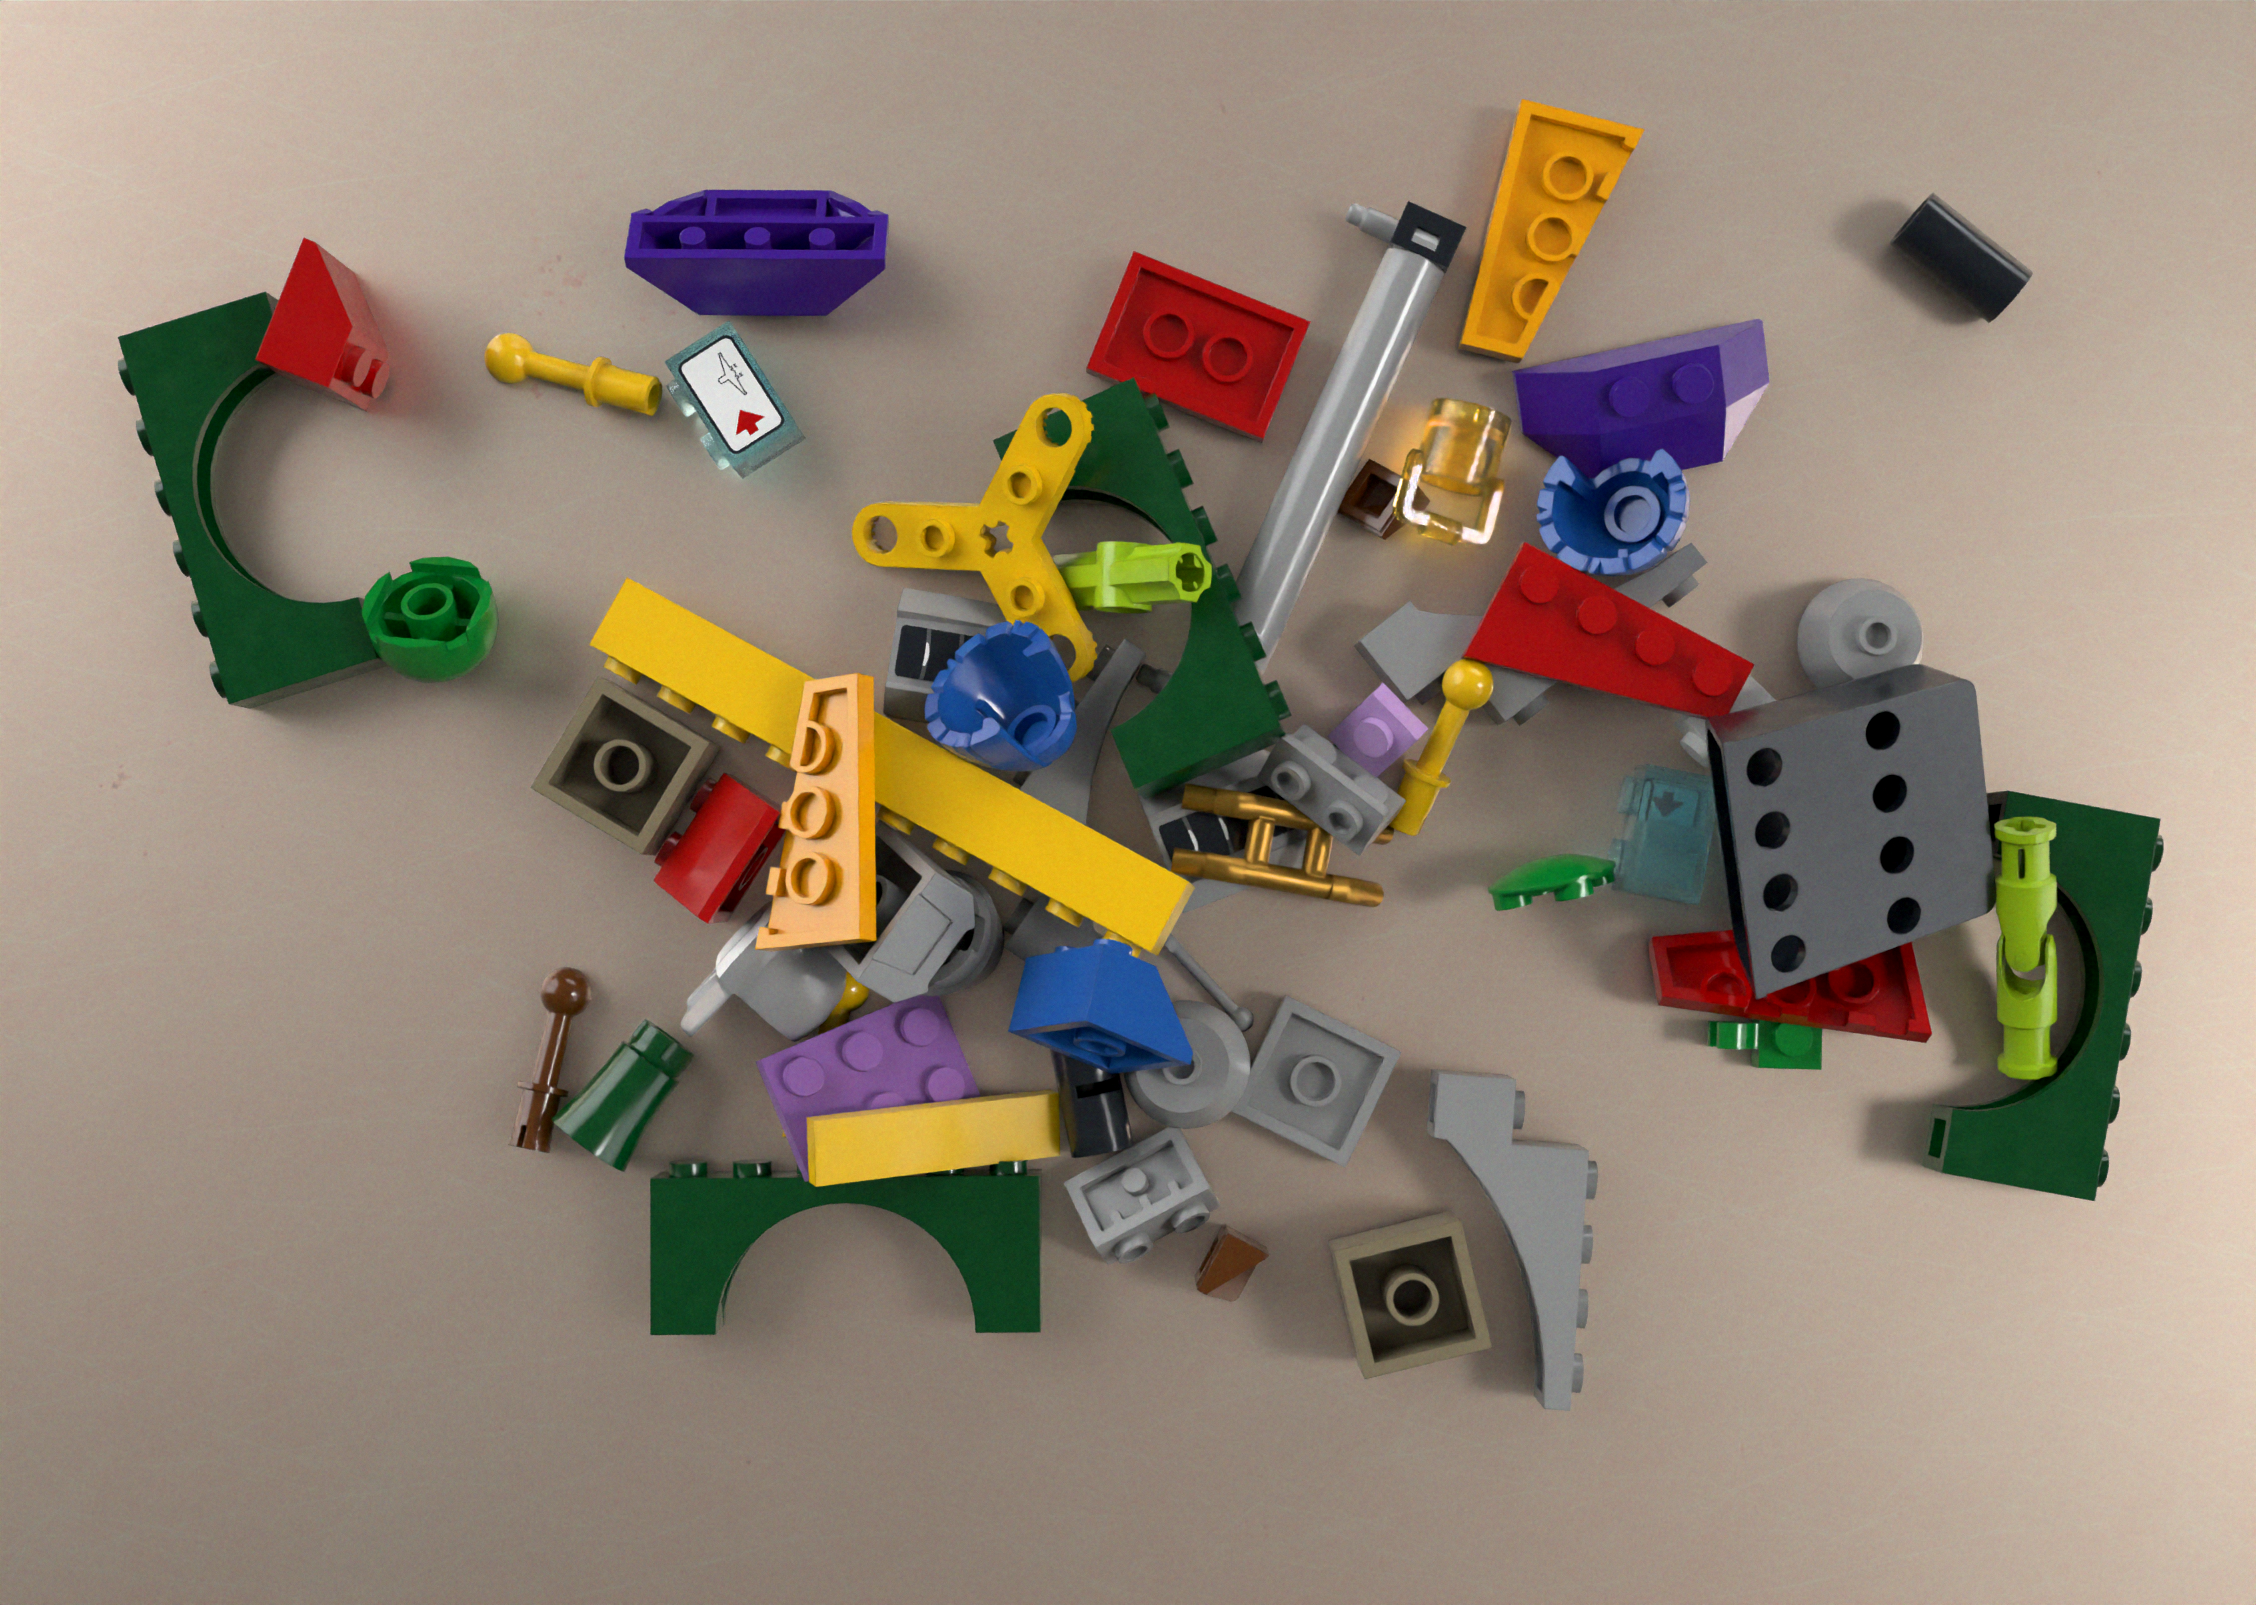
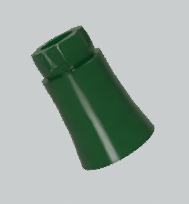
M645 1019L636 1028L628 1043L622 1041L605 1065L587 1085L551 1119L564 1133L583 1148L610 1166L624 1172L646 1130L662 1105L680 1083L677 1077L690 1064L694 1054L670 1034Z

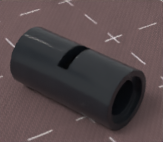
M1935 193L1930 194L1890 242L1894 248L1988 323L1993 321L2014 300L2033 274L2030 269Z
M1050 1049L1071 1158L1095 1156L1133 1146L1134 1142L1120 1073H1107Z

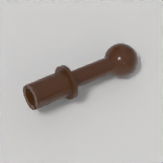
M558 968L550 972L542 982L540 997L548 1014L532 1081H518L517 1087L523 1089L511 1138L508 1142L510 1146L550 1153V1144L555 1125L551 1118L558 1112L561 1097L568 1098L569 1091L557 1088L573 1017L579 1015L587 1008L592 996V988L588 978L575 968Z

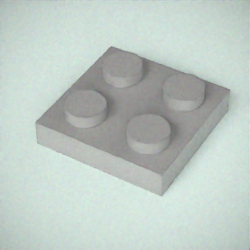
M1285 995L1250 1065V1076L1245 1092L1231 1112L1346 1168L1402 1052Z

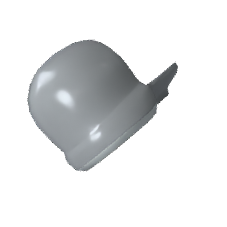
M769 901L733 935L717 955L716 968L687 1000L688 1010L681 1020V1028L689 1037L693 1036L733 994H736L778 1032L791 1041L796 1042L808 1036L826 1021L840 1002L846 987L847 970L824 946L775 952L755 950L759 926L768 927L773 903V901Z

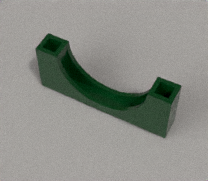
M266 291L118 337L124 358L118 360L119 374L127 391L132 396H136L142 416L141 419L136 421L137 434L147 454L154 456L160 479L154 482L155 493L164 513L169 517L172 516L179 538L173 541L174 556L181 572L186 577L191 578L197 600L191 603L192 616L201 635L209 638L215 661L211 662L209 666L212 682L218 694L222 698H227L229 705L249 709L388 666L376 652L362 617L364 599L356 597L343 601L318 603L291 600L281 596L255 578L241 563L226 539L219 520L215 499V471L223 439L232 421L245 403L260 388L280 376V374L255 360L279 301Z
M1133 377L1082 400L1087 405L1088 412H1091L1093 416L1091 418V424H1094V430L1091 431L1092 439L1083 451L1074 469L1076 471L1058 505L1094 503L1124 510L1151 524L1172 544L1181 542L1200 545L1204 558L1212 564L1210 588L1205 589L1200 594L1197 602H1191V623L1188 639L1175 672L1161 692L1143 710L1126 722L1110 729L1134 789L1146 800L1276 744L1286 733L1281 720L1292 716L1278 681L1274 680L1265 684L1256 662L1266 658V652L1253 622L1250 621L1240 625L1232 603L1243 599L1228 563L1216 567L1207 546L1217 542L1218 539L1204 506L1192 510L1183 489L1193 485L1194 482L1180 450L1177 449L1168 453L1160 432L1169 429L1170 425L1155 392L1144 397ZM1062 410L1048 415L1047 419H1044V422H1046L1044 431L1047 430L1048 432L1047 438L1050 437L1052 443L1056 442L1058 445H1064L1069 440L1072 432V425L1068 415ZM1017 430L993 440L1001 461Z
M2013 791L1987 793L1993 859L2002 863V841L1995 838V824L1998 821L2014 817H2039L2056 823V837L2049 841L2050 873L2056 876L2057 907L2070 928L2078 952L2081 973L2079 1004L2070 1033L2056 1055L2057 1072L2054 1075L2031 1080L2010 1094L1984 1103L1956 1106L1933 1104L1922 1166L1944 1174L2095 1201L2097 1187H2101L2104 1184L2109 1170V1156L2104 1146L2108 1124L2114 1122L2120 1106L2119 1089L2115 1086L2119 1061L2126 1057L2131 1042V1029L2126 1023L2130 998L2136 995L2142 978L2141 963L2137 960L2140 937L2148 930L2153 914L2152 900L2148 897L2151 873L2159 867L2163 856L2164 842L2162 836L2158 834L2161 819Z
M760 1159L733 1161V1171H708V1161L705 1160L670 1161L669 1171L660 1172L650 1178V1335H716L725 1325L728 1296L734 1276L741 1261L755 1241L766 1230L793 1214L818 1206L842 1203L863 1204L894 1212L912 1221L936 1239L950 1255L966 1283L972 1302L976 1333L1041 1332L1043 1322L1042 1169H1028V1160L999 1161V1164L989 1165V1169L961 1168L815 1187L809 1181H804L798 1164L797 1171H772V1161Z

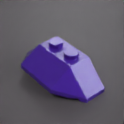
M702 190L668 201L654 211L646 208L631 213L624 260L626 268L698 315L827 316L886 269L889 216L878 210L870 211L861 203L831 190Z
M1761 319L1512 371L1521 433L1556 458L1559 456L1566 457L1587 477L1595 479L1603 470L1627 458H1640L1641 460L1651 462L1655 452L1660 449H1664L1672 456L1681 470L1723 462L1770 383L1764 328Z

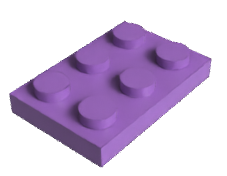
M918 995L893 1003L756 1061L758 1070L805 1182L809 1181L806 1117L981 1097L939 996Z

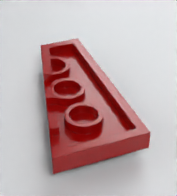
M1527 542L1521 544L1461 656L1462 659L1488 663L1512 669L1517 673L1537 678L1543 677L1575 685L1581 689L1635 700L1644 705L1704 720L1714 715L1722 716L1729 714L1755 665Z
M1732 930L1651 937L1648 944L1659 1006L1927 1043L1932 1036L1912 941L1766 994V997L1757 1000L1742 970Z

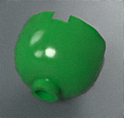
M448 556L427 557L409 562L412 572L403 574L394 580L390 572L379 578L365 596L362 617L373 646L384 663L403 677L422 683L447 682L468 674L483 663L495 643L499 618L498 607L490 583L481 578L479 569L468 561Z

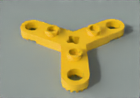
M1054 393L1041 396L1029 406L980 503L883 501L864 507L857 514L852 526V539L858 554L866 562L874 566L980 571L1006 620L1014 625L1015 620H1021L1023 624L1027 621L1037 625L1040 629L1042 628L1051 640H1053V636L1058 634L1067 637L1072 642L1076 651V659L1073 666L1067 669V672L1073 683L1084 678L1093 669L1094 660L1097 659V653H1095L1097 644L1096 641L1093 642L1091 637L1093 634L1090 630L1088 631L1076 609L1078 605L1041 537L1076 471L1074 469L1083 451L1086 449L1087 444L1091 442V431L1094 430V424H1091L1093 416L1091 412H1088L1087 405L1083 401L1081 402L1077 396L1067 393ZM1053 408L1064 411L1071 421V436L1064 445H1058L1056 442L1052 443V439L1046 436L1048 434L1047 430L1044 431L1046 426L1044 419H1047V413H1050ZM881 516L888 518L897 530V542L890 552L887 549L882 550L883 547L876 544L878 542L877 539H873V536L876 535L875 531H872L876 527L874 522H877ZM1006 524L1009 527L1006 537L1014 544L1012 548L1009 547L997 552L994 549L997 538L990 533L991 528Z

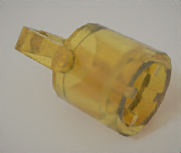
M1436 398L1432 400L1419 450L1411 449L1404 463L1392 511L1394 517L1402 523L1417 527L1419 535L1451 546H1455L1458 542L1467 545L1486 543L1492 535L1504 491V480L1497 478L1512 425L1511 418L1497 410L1472 402L1449 398ZM1418 480L1445 491L1482 497L1474 530L1464 527L1462 522L1427 510L1420 512L1411 509Z

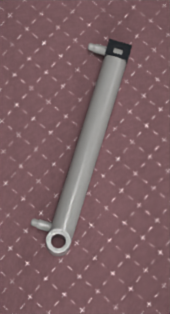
M1410 201L1407 202L1400 220L1372 207L1365 208L1356 203L1351 204L1345 217L1348 223L1359 227L1360 231L1389 243L1236 580L1243 599L1232 603L1240 625L1250 621L1253 622L1267 657L1256 662L1262 677L1442 279L1467 228ZM1143 664L1136 680L1138 683L1149 687L1152 692L1159 694L1173 673L1163 668L1156 669L1148 664Z

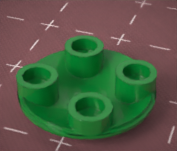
M1559 854L1526 862L1503 875L1488 887V893L1492 894L1494 907L1497 911L1510 910L1532 904V897L1551 892L1554 894L1555 901L1578 899L1593 894V887L1615 882L1614 868L1616 867V862L1596 856L1579 854Z

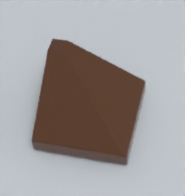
M1368 459L1346 491L1337 514L1379 538L1386 540L1423 512L1430 503V500L1418 484Z

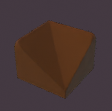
M1225 1225V1227L1221 1226L1194 1276L1197 1290L1208 1296L1230 1302L1236 1301L1240 1297L1256 1265L1269 1257L1267 1247L1228 1225Z

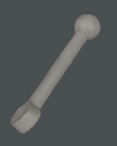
M1170 933L1164 944L1165 947L1225 1010L1241 1032L1249 1030L1254 1022L1252 1012L1248 1008L1238 1007Z

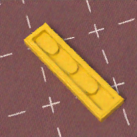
M1051 1089L806 1117L809 1183L815 1187L999 1164L1000 1161L1032 1160L1060 1156L1059 1093Z

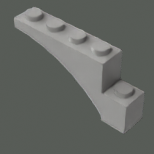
M1691 542L1649 571L1614 589L1648 608H1651L1661 599L1669 608L1699 585L1692 574L1708 562ZM1409 601L1360 639L1354 647L1379 679L1403 703L1415 696L1420 704L1423 705L1442 690V679L1445 671L1456 661L1462 660L1461 656L1483 616L1437 614L1418 611L1412 602ZM1483 663L1493 676L1494 689L1490 699L1482 707L1496 725H1500L1513 717L1520 726L1549 703L1543 692L1557 681L1543 677L1537 678L1514 672L1512 669Z
M1125 638L1117 650L1107 644L1105 645L1097 659L1094 660L1093 669L1086 675L1094 683L1080 703L1075 700L1077 732L1071 747L1064 755L1054 760L1051 765L1032 771H1017L1013 781L1021 786L1019 790L1086 826L1093 777L1106 733L1125 691L1146 658V652ZM1039 892L1041 895L1035 904L1024 897L1003 927L1006 932L1012 935L1004 948L1024 962L1026 957L1053 953L1057 946L1086 947L1093 945L1095 939H1103L1104 937L1095 930L1093 921L1087 917L1084 918L1081 926L1078 928L1045 910L1050 897Z
M1431 1069L1427 1133L1433 1138L1445 1139L1479 1182L1503 1225L1519 1266L1530 1310L1535 1351L1534 1397L1544 1409L1570 1411L1572 1392L1580 1393L1583 1384L1582 1354L1574 1352L1576 1328H1585L1588 1317V1293L1586 1289H1579L1581 1263L1589 1264L1592 1257L1593 1231L1591 1225H1584L1586 1199L1594 1200L1598 1181L1596 1161H1588L1589 1150L1579 1144L1512 1139L1513 1129H1522L1525 1116L1524 1091L1516 1090V1079L1501 1074Z

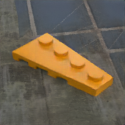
M1525 99L1521 100L1517 109L1458 349L1518 364L1521 362L1645 129Z
M852 673L806 681L790 760V766L797 771L794 791L788 802H782L778 828L786 829L779 868L770 867L765 893L774 896L768 927L759 926L755 950L775 952L876 941L874 677L861 673Z

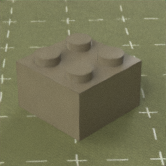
M598 676L530 788L641 855L656 856L721 746L616 683Z
M1451 1210L1328 1240L1357 1363L1364 1379L1492 1348L1462 1223Z

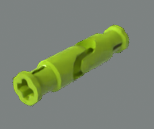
M2014 817L2000 820L1995 824V838L2002 841V873L1995 877L1997 894L1996 913L2002 931L1996 945L1997 1020L2004 1024V1052L1997 1057L1999 1072L2006 1074L2008 1077L2022 1080H2036L2052 1076L2057 1072V1057L2052 1055L2050 1050V1025L2057 1021V955L2053 935L2048 934L2047 936V923L2057 908L2056 876L2050 873L2049 841L2056 837V823L2039 817ZM2045 964V978L2032 981L2020 978L2014 974L2011 968L2019 972H2029L2035 967Z

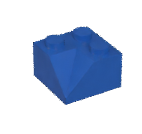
M1095 939L1091 946L1080 948L1057 946L1053 953L1026 957L1008 1032L1110 1074L1191 1065L1193 1050L1157 967L1131 956L1133 949L1127 944L1111 939Z

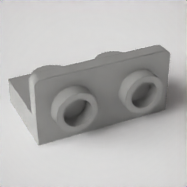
M1305 723L1293 735L1285 733L1277 741L1257 776L1260 781L1294 805L1358 856L1392 822L1406 802L1404 798L1385 785L1380 779L1373 776Z
M1171 1126L1064 1182L1095 1249L1107 1264H1113L1117 1261L1119 1263H1129L1143 1257L1151 1251L1153 1242L1174 1231L1176 1233H1186L1200 1227L1210 1218L1209 1212L1220 1206L1182 1130Z

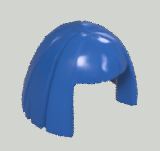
M1664 449L1656 451L1651 462L1641 460L1640 458L1624 459L1618 464L1603 470L1595 479L1587 477L1566 457L1559 456L1543 480L1545 488L1540 489L1537 501V508L1540 511L1536 515L1537 522L1542 525L1539 528V532L1548 549L1557 554L1556 557L1583 573L1612 577L1632 575L1636 572L1640 573L1655 566L1667 557V552L1672 551L1681 540L1686 529L1685 523L1689 519L1690 493L1685 475L1676 460Z
M1015 620L1014 625L1009 621L997 623L986 629L985 637L978 633L969 639L955 652V660L949 658L947 661L948 669L940 671L931 686L934 694L927 695L924 711L925 720L929 723L926 725L929 733L942 747L956 756L986 768L1004 771H1032L1045 768L1069 750L1077 732L1074 692L1063 659L1054 642L1042 628L1040 629L1037 625L1027 621L1023 624L1021 620Z

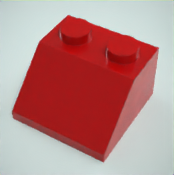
M303 238L255 360L296 385L367 412L371 399H377L387 384L390 367L386 361L390 353L355 273L319 244Z
M724 772L718 782L710 777L702 785L689 809L695 812L696 815L684 834L681 835L677 831L673 832L657 854L654 863L662 868L653 881L705 923L728 922L786 833V829L778 828L782 806L732 774Z

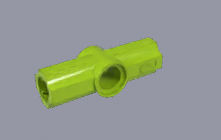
M1110 541L1098 543L1097 551L1055 555L1053 559L1078 605L1077 611H1091L1095 609L1102 612L1123 614L1151 613L1152 605L1197 602L1200 594L1211 586L1212 564L1204 558L1200 545L1176 542L1174 544H1158L1153 546L1136 542Z

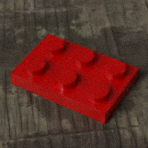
M1133 251L1086 367V372L1115 385L1134 377L1144 396L1155 392L1160 403L1262 443L1311 321Z

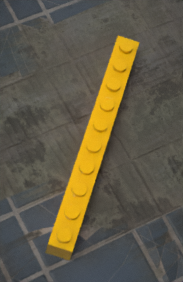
M627 577L589 644L609 655L603 667L635 685L638 684L643 674L662 684L657 697L690 715L696 704L717 714L711 724L713 728L743 744L746 743L750 734L759 737L771 744L765 755L766 757L797 773L790 766L804 685L806 681L816 679ZM874 711L875 802L882 805L876 815L877 818L908 835L911 834L916 824L937 835L932 848L965 866L972 855L994 866L988 879L1021 897L1029 885L1050 897L1045 910L1078 928L1085 917L1108 929L1103 939L1119 941L1130 946L1133 949L1131 956L1138 958L1142 949L1156 956L1159 955L1195 886L1180 876Z

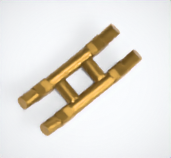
M1185 783L1181 809L1249 820L1243 858L1175 847L1171 866L1172 873L1367 907H1377L1382 902L1384 891L1379 883L1327 873L1333 836L1288 801L1240 791ZM1275 825L1307 830L1301 869L1269 863ZM1388 825L1372 843L1388 844L1393 838L1394 828Z

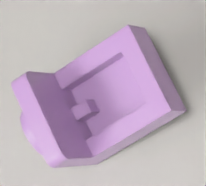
M1382 683L1327 737L1344 754L1377 778L1418 741L1428 728Z

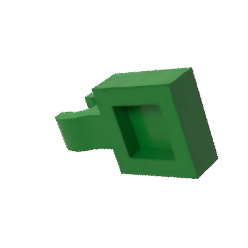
M1752 1019V1022L1708 1021L1707 1046L1717 1047L1718 1049H1752V1067L1821 1070L1822 1028Z

